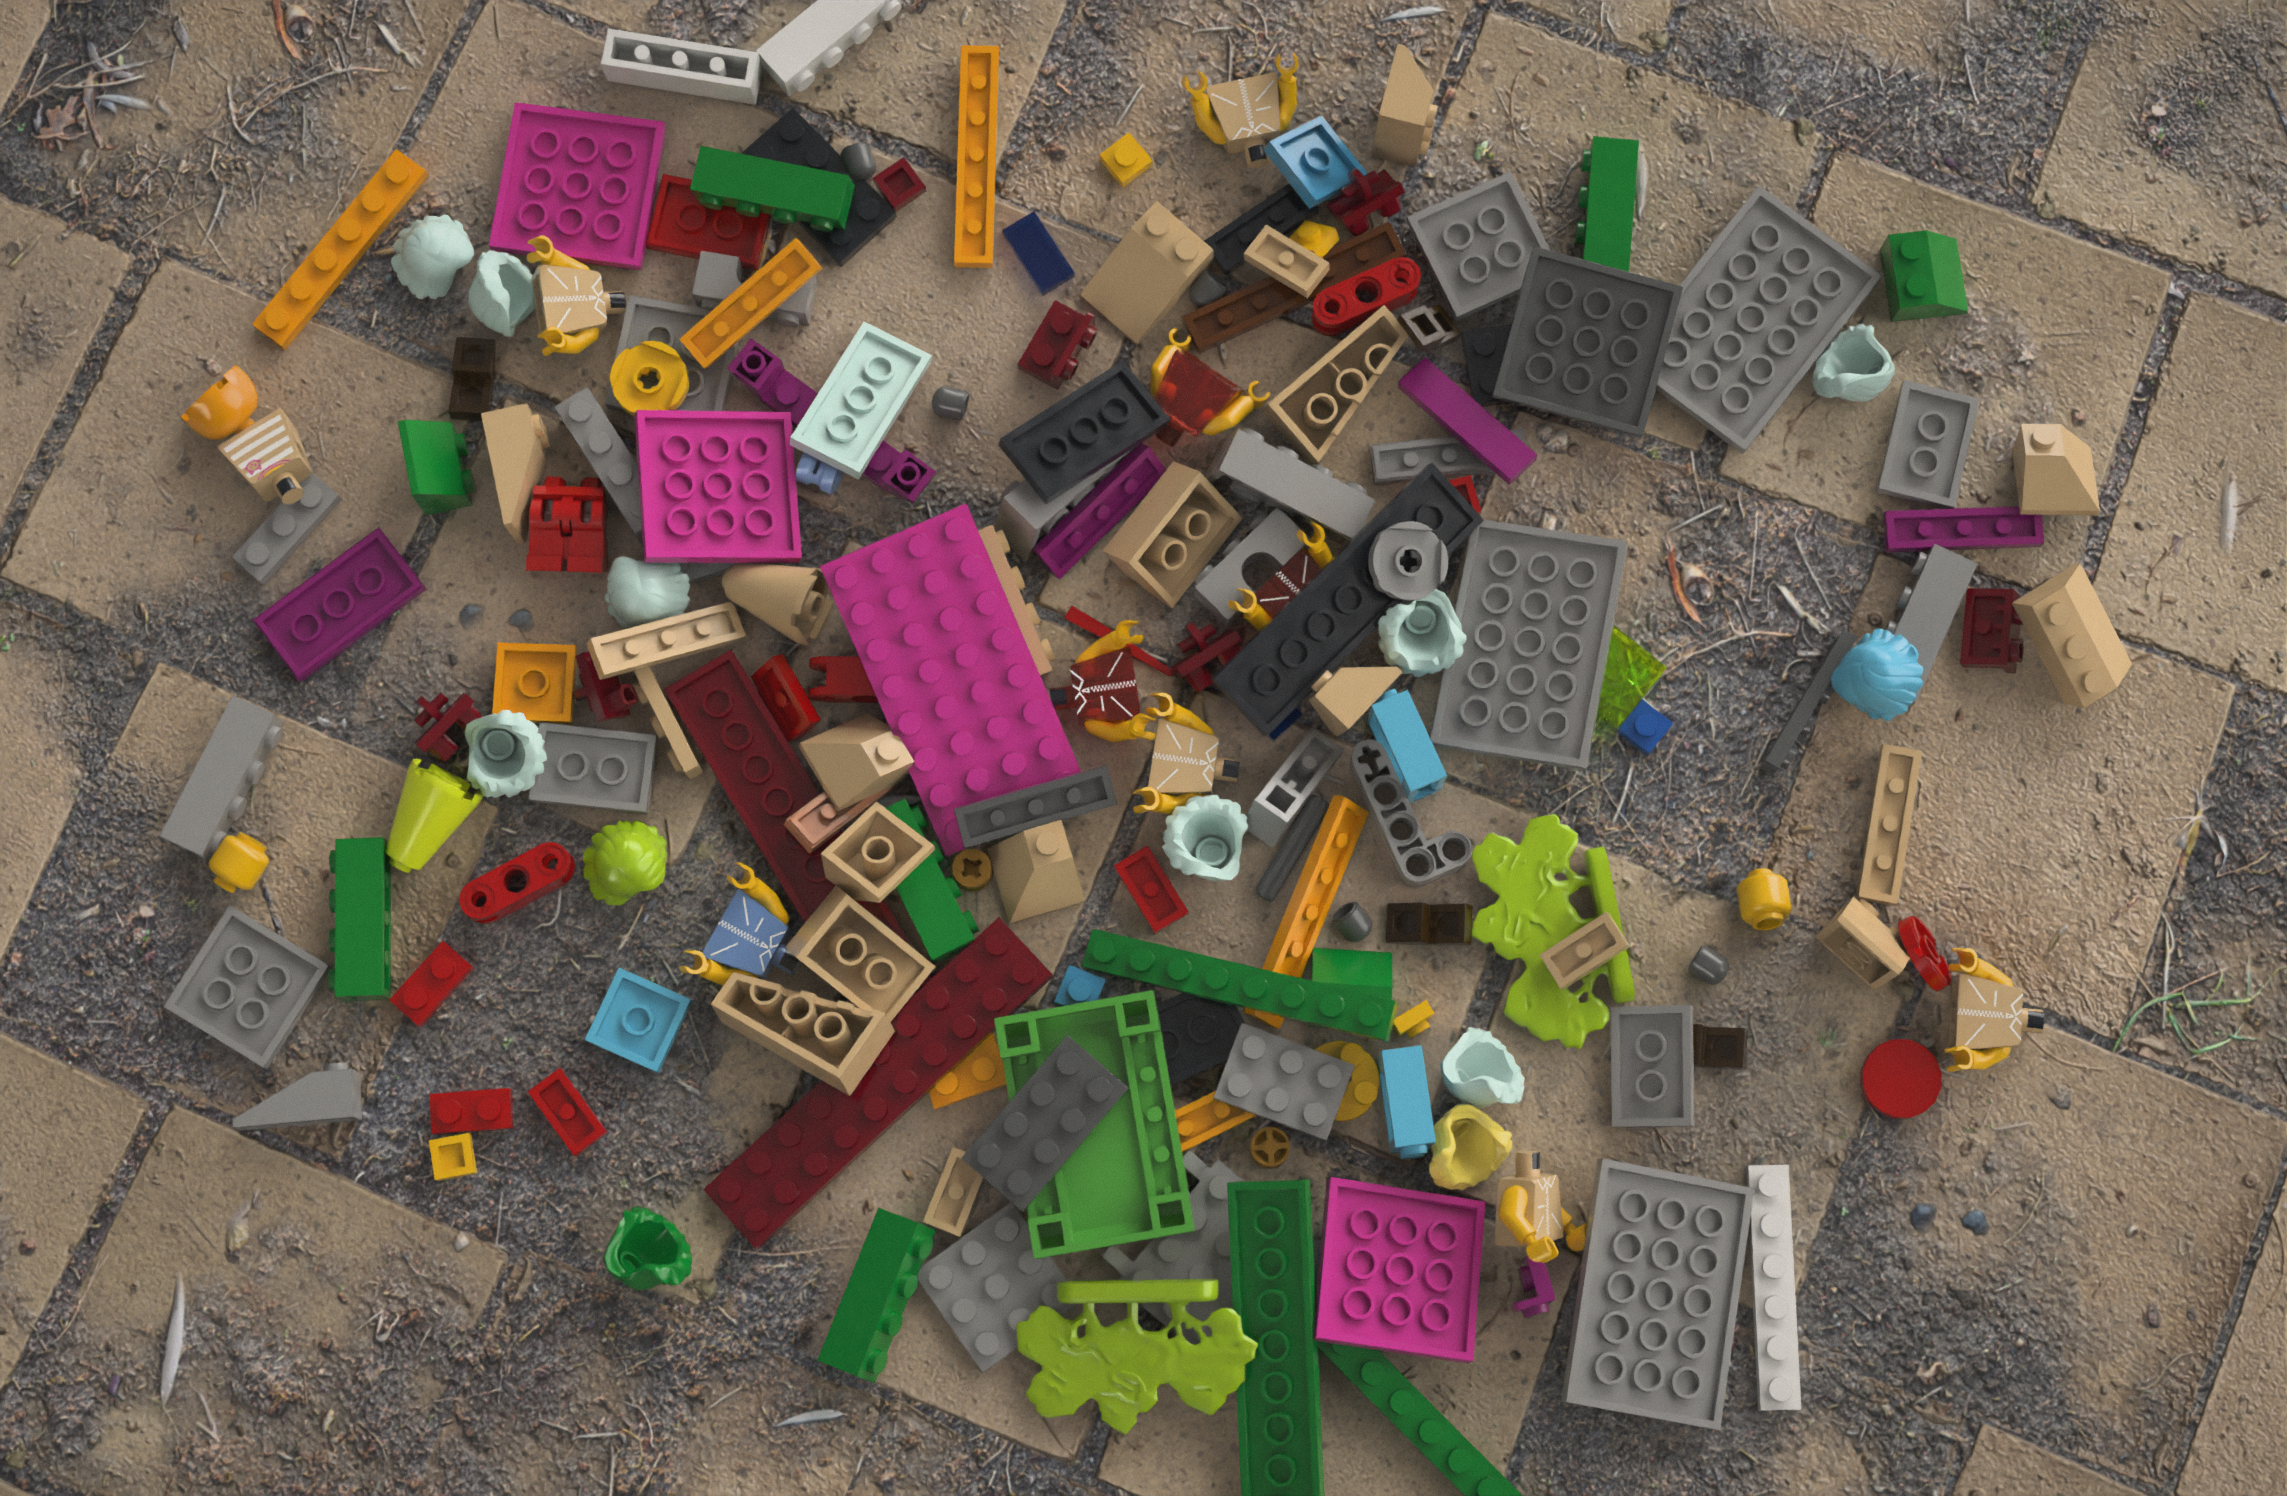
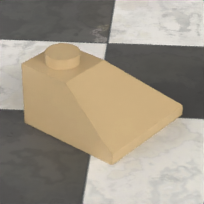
M2021 424L2012 449L2020 514L2098 516L2100 507L2091 448L2061 424Z
M1341 667L1332 675L1327 670L1311 686L1316 693L1309 699V702L1330 731L1338 737L1347 731L1402 674V671L1398 667Z
M868 713L799 744V748L837 811L904 782L909 773L908 769L914 763L899 736L893 735L889 725Z
M876 801L821 853L825 877L854 900L880 903L935 850V846Z
M1062 820L1022 831L987 848L1009 925L1085 902Z

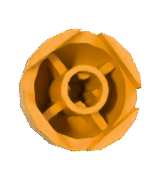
M235 365L225 373L221 381L219 380L216 384H213L180 416L187 426L201 437L210 440H223L233 433L235 435L255 423L251 416L258 407L259 396L251 379L238 365Z

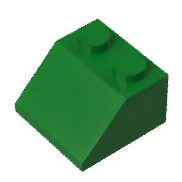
M1927 230L1889 234L1880 248V256L1891 322L1968 313L1957 239Z
M397 421L411 495L426 515L473 506L470 493L476 492V485L471 469H465L463 457L469 456L465 434H459L451 422Z
M1313 948L1311 981L1392 1000V952ZM1308 1023V1027L1326 1028Z

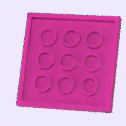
M515 102L491 230L490 249L496 252L527 256V254L536 251L533 245L527 243V240L542 235L550 239L554 249L580 263L642 271L646 250L645 243L650 227L667 128L665 122Z
M636 410L634 419L644 563L800 562L802 551L794 447L790 445V437L792 436L791 412Z
M1335 1177L1327 1179L1316 1289L1314 1339L1320 1342L1469 1364L1473 1362L1486 1202Z

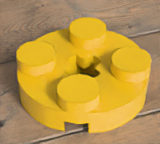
M644 341L640 342L641 345L622 351L612 365L610 382L614 397L623 410L634 416L636 410H676L683 403L689 389V377L687 367L676 350L662 342ZM651 371L656 372V379L659 381L658 385L645 389L644 383L640 381L641 376H649Z
M1333 1041L1316 1048V1051L1355 1065L1350 1077L1351 1081L1348 1082L1347 1091L1344 1093L1334 1122H1347L1362 1116L1377 1098L1380 1085L1379 1071L1373 1058L1358 1044L1344 1041Z

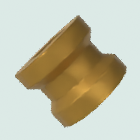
M974 848L965 849L954 858L952 874L957 885L963 890L979 892L985 889L991 882L993 876L991 862L982 851Z
M1276 1127L1260 1129L1254 1134L1250 1143L1252 1160L1256 1165L1264 1169L1280 1167L1285 1163L1290 1153L1289 1138L1282 1130Z

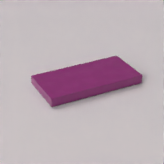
M378 527L254 618L253 622L301 683L427 589Z

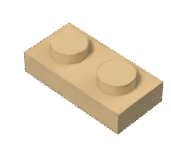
M1268 225L1264 226L1244 252L1245 261L1307 299L1330 270L1329 262Z
M1605 912L1540 954V957L1560 989L1564 990L1628 949L1630 945L1610 913Z
M952 1147L923 1223L961 1238L984 1178L962 1159L966 1153L965 1151Z

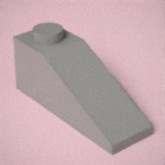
M1312 727L1254 800L1246 815V822L1249 825L1247 830L1273 848L1296 819L1344 749Z
M348 1063L324 1064L323 1071L307 1074L234 1118L233 1128L248 1131L362 1120L360 1072L348 1069Z

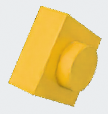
M1130 132L1099 154L1100 161L1123 188L1153 166V160Z
M1307 220L1289 237V239L1321 258L1339 241L1335 227Z
M1427 1000L1396 1017L1392 1030L1397 1038L1407 1033L1409 1038L1412 1039L1431 1027L1428 1020L1435 1013Z
M470 1133L429 1140L434 1179L436 1181L477 1174Z

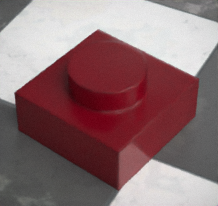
M904 157L873 177L875 186L896 212L927 192L926 186Z

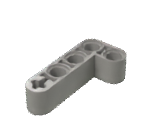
M1371 739L1363 740L1356 744L1350 759V769L1401 881L1409 887H1423L1464 868L1472 853V845L1469 838L1461 832L1451 831L1427 841L1383 745ZM1363 753H1367L1369 758L1375 756L1377 758L1374 764V771L1377 777L1370 783H1367V781L1371 780L1373 773L1367 763L1360 764ZM1381 787L1388 788L1394 793L1395 800L1391 804H1380L1374 798V791ZM1395 823H1404L1409 827L1411 837L1407 840H1397L1391 835L1390 827ZM1448 843H1456L1463 850V858L1457 861L1447 859L1443 854L1442 847ZM1414 858L1421 859L1427 866V873L1419 877L1413 876L1406 868L1407 861Z

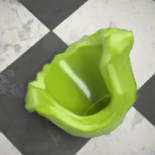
M619 820L617 825L603 826L602 833L593 835L591 837L592 846L586 848L583 852V862L585 863L584 879L589 881L593 897L597 901L605 899V903L610 906L613 904L621 906L640 891L656 889L664 881L667 862L665 847L667 842L663 836H659L658 829L655 826H647L644 822L634 820L631 823L627 820Z

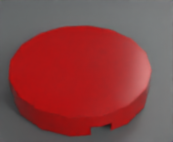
M1914 915L1898 922V931L1902 942L1925 982L1936 992L1950 985L1952 976L1948 963L1942 954H1938L1935 948L1936 940L1926 925Z
M1892 1039L1876 1046L1866 1057L1860 1070V1087L1866 1101L1873 1108L1883 1113V1115L1892 1119H1909L1924 1113L1936 1102L1942 1087L1941 1070L1935 1056L1924 1045L1910 1039Z

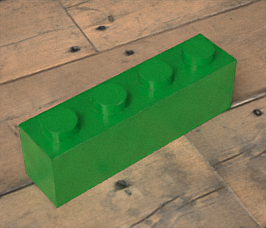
M1593 136L1589 149H1583L1580 171L1587 172L1586 185H1580L1578 194V208H1584L1583 221H1577L1575 231V244L1581 245L1580 259L1629 272L1639 140Z
M700 146L690 191L697 200H700L699 204L707 208L720 210L722 205L735 207L738 213L746 216L758 217L760 212L773 215V219L781 223L794 225L796 220L809 222L810 227L816 230L832 232L833 227L845 230L855 185L849 175Z
M904 798L886 807L888 811L924 837L921 829L927 827V824L918 805L910 808ZM935 840L930 843L935 846V850L896 889L933 964L936 965L960 953L975 940L973 934L979 932V929L969 910L961 912L955 899L961 897L962 894L952 875L944 877L938 864L945 860Z
M384 837L335 839V850H331L329 855L330 871L332 874H335V889H331L329 893L330 911L335 913V928H331L329 931V948L331 952H335V968H330L328 979L330 991L335 992V997L343 1002L389 1000L391 998V864L389 863L391 857L385 852L388 841Z
M877 1209L817 1361L870 1382H876L878 1375L886 1366L887 1352L892 1339L902 1326V1314L908 1299L917 1288V1276L923 1261L931 1253L935 1230L884 1209Z

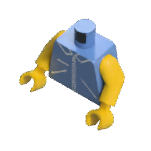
M737 862L736 864L744 869L743 878L736 881L727 874V881L739 889H737L703 952L696 950L684 951V953L691 954L694 957L693 967L690 969L689 967L679 965V970L683 973L699 974L700 977L724 986L733 972L766 980L774 966L793 976L799 968L801 961L785 948L792 934V931L787 926L789 915L777 893L758 877H755L754 871L749 866Z

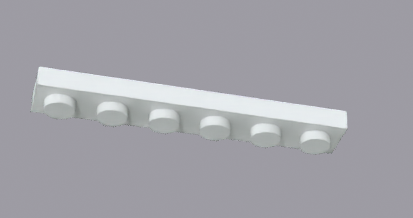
M1789 1165L1746 1166L1747 1187L1754 1188L1749 1223L1758 1411L1801 1410Z

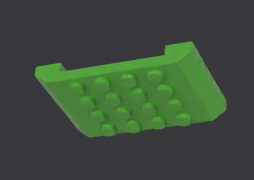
M1150 990L994 1018L1009 1102L1067 1035L1129 1088L1027 1207L1029 1217L1027 1220L1034 1259L1194 1232L1193 1210L1154 991Z

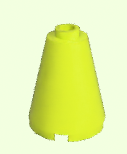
M417 758L412 759L408 767L385 850L386 854L391 857L389 863L406 873H410L412 868L421 870L480 804L483 798L479 790L474 796L468 792L471 786L470 783L431 763L428 770L419 767L422 760Z

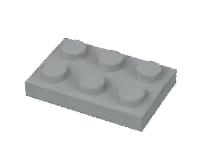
M1904 380L1900 387L1876 492L1941 509H1954L1980 399Z
M539 723L538 733L542 735V739L545 741L543 748L547 754V760L542 762L544 764V773L535 776V784L530 788L529 800L531 802L648 815L658 745L657 735Z
M1693 1006L1611 1007L1612 1127H1695Z
M1241 1023L1213 1099L1326 1142L1355 1065Z

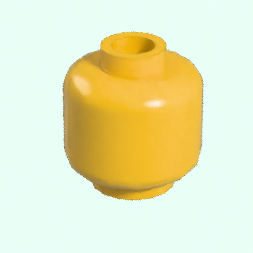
M239 832L237 836H225L208 863L209 868L216 875L213 882L231 893H234L237 888L242 890L253 889L269 865V859L264 853L267 847L242 832Z
M1761 868L1749 872L1748 877L1737 886L1741 918L1756 930L1778 928L1783 925L1784 920L1792 912L1787 880L1779 874L1772 873L1770 869Z

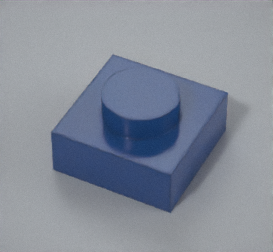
M1642 699L1619 727L1617 733L1648 756L1673 723Z

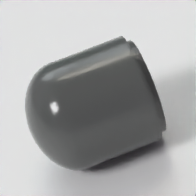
M863 142L855 143L842 150L840 155L845 170L851 174L854 180H868L874 175L876 164L869 144Z
M1203 271L1189 289V298L1196 307L1202 308L1221 299L1228 290L1227 285L1212 272Z
M942 386L935 391L932 397V409L940 417L961 421L964 419L967 411L969 393L965 390Z
M1349 902L1343 905L1333 915L1332 922L1345 939L1350 942L1364 940L1372 930L1371 919L1357 902Z
M1704 945L1701 946L1690 963L1688 972L1707 984L1715 985L1723 981L1727 976L1729 963L1726 957Z

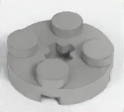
M1406 521L1394 524L1376 535L1370 548L1368 565L1373 578V584L1378 591L1399 601H1413L1430 595L1443 582L1448 570V552L1443 541L1439 540L1431 532V528L1419 522ZM1405 550L1410 551V556L1417 559V566L1410 567V572H1406L1404 566L1400 565L1399 561L1400 557L1404 556Z

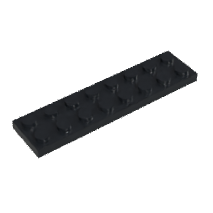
M1433 463L1427 464L1211 678V681L1263 736H1268L1313 691L1311 686L1327 670L1331 673L1378 626L1379 619L1387 615L1386 611L1389 607H1394L1403 602L1378 591L1373 584L1368 558L1371 545L1379 532L1394 524L1406 521L1425 524L1432 529L1431 532L1439 540L1443 541L1449 556L1484 521ZM1405 550L1404 556L1400 557L1399 561L1400 565L1404 566V570L1410 572V567L1417 566V559L1412 558L1410 551Z

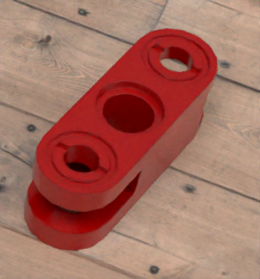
M1394 258L1324 289L1314 299L1311 317L1313 327L1320 334L1332 337L1361 325L1383 305L1391 312L1410 303L1416 297L1420 284L1421 273L1418 265L1409 258ZM1361 291H1369L1373 293L1376 299L1370 303H1364L1358 300L1356 294ZM1327 311H1333V312H1335L1336 314H1331V313H1328Z
M818 656L809 659L810 669L826 673V686H818L808 690V698L810 700L828 703H879L858 656Z
M556 842L540 844L465 885L459 897L460 907L467 916L479 924L494 923L567 884L575 874L576 864L574 858L562 845ZM558 860L554 869H548L551 861ZM518 874L526 875L527 883L524 889L516 893L510 892V880ZM487 897L484 906L478 907L481 898Z

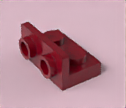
M1054 300L1017 364L1018 369L1058 390L1064 380L1069 382L1074 376L1079 365V361L1076 358L1082 348L1088 350L1095 340L1098 329L1094 328L1095 315L1090 312L1083 315Z
M1967 588L1960 664L1964 668H2003L2006 673H2016L2017 662L2021 663L2023 660L2024 645L2023 640L2019 639L2020 625H2023L2012 604V602L2020 598V595L2014 589Z

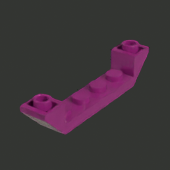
M750 338L727 368L731 374L774 412H791V422L796 428L818 395L816 391L786 371L781 359L752 338ZM882 441L862 476L883 491L913 504L937 473L906 449L900 453L888 443Z

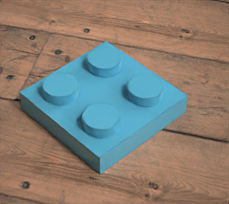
M618 968L585 1041L656 1073H660L693 1001L647 979Z

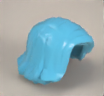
M1882 628L1875 629L1871 635L1869 633L1863 635L1862 639L1858 641L1857 646L1851 648L1844 655L1832 673V688L1847 702L1862 712L1868 713L1871 719L1877 720L1882 718L1885 721H1891L1896 715H1902L1908 711V706L1916 699V693L1923 685V680L1920 678L1923 673V667L1917 663L1919 653L1901 634L1895 636L1888 630H1883Z

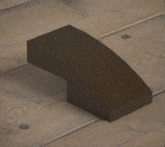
M1441 304L1428 309L1423 305L1400 315L1397 319L1421 351H1430L1454 343L1462 335V332Z
M456 337L451 368L454 379L448 410L451 419L482 421L481 413L491 411L496 356L495 339Z
M1424 902L1388 903L1386 943L1440 946L1471 945L1473 906L1466 903L1429 905Z
M1693 1024L1694 1067L1746 1070L1748 1030L1745 1028L1705 1027L1702 1024Z

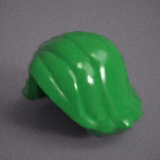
M640 1206L632 1207L631 1210L626 1209L622 1213L623 1218L619 1221L616 1230L610 1238L603 1257L606 1271L615 1277L616 1280L623 1282L635 1291L651 1289L660 1284H668L670 1286L680 1284L685 1277L691 1274L692 1254L690 1245L687 1243L685 1235L678 1231L674 1223L662 1215Z

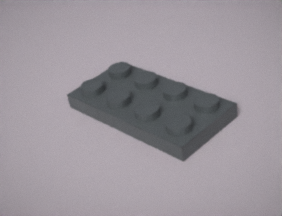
M1067 1035L963 1155L962 1159L1024 1212L1129 1088Z

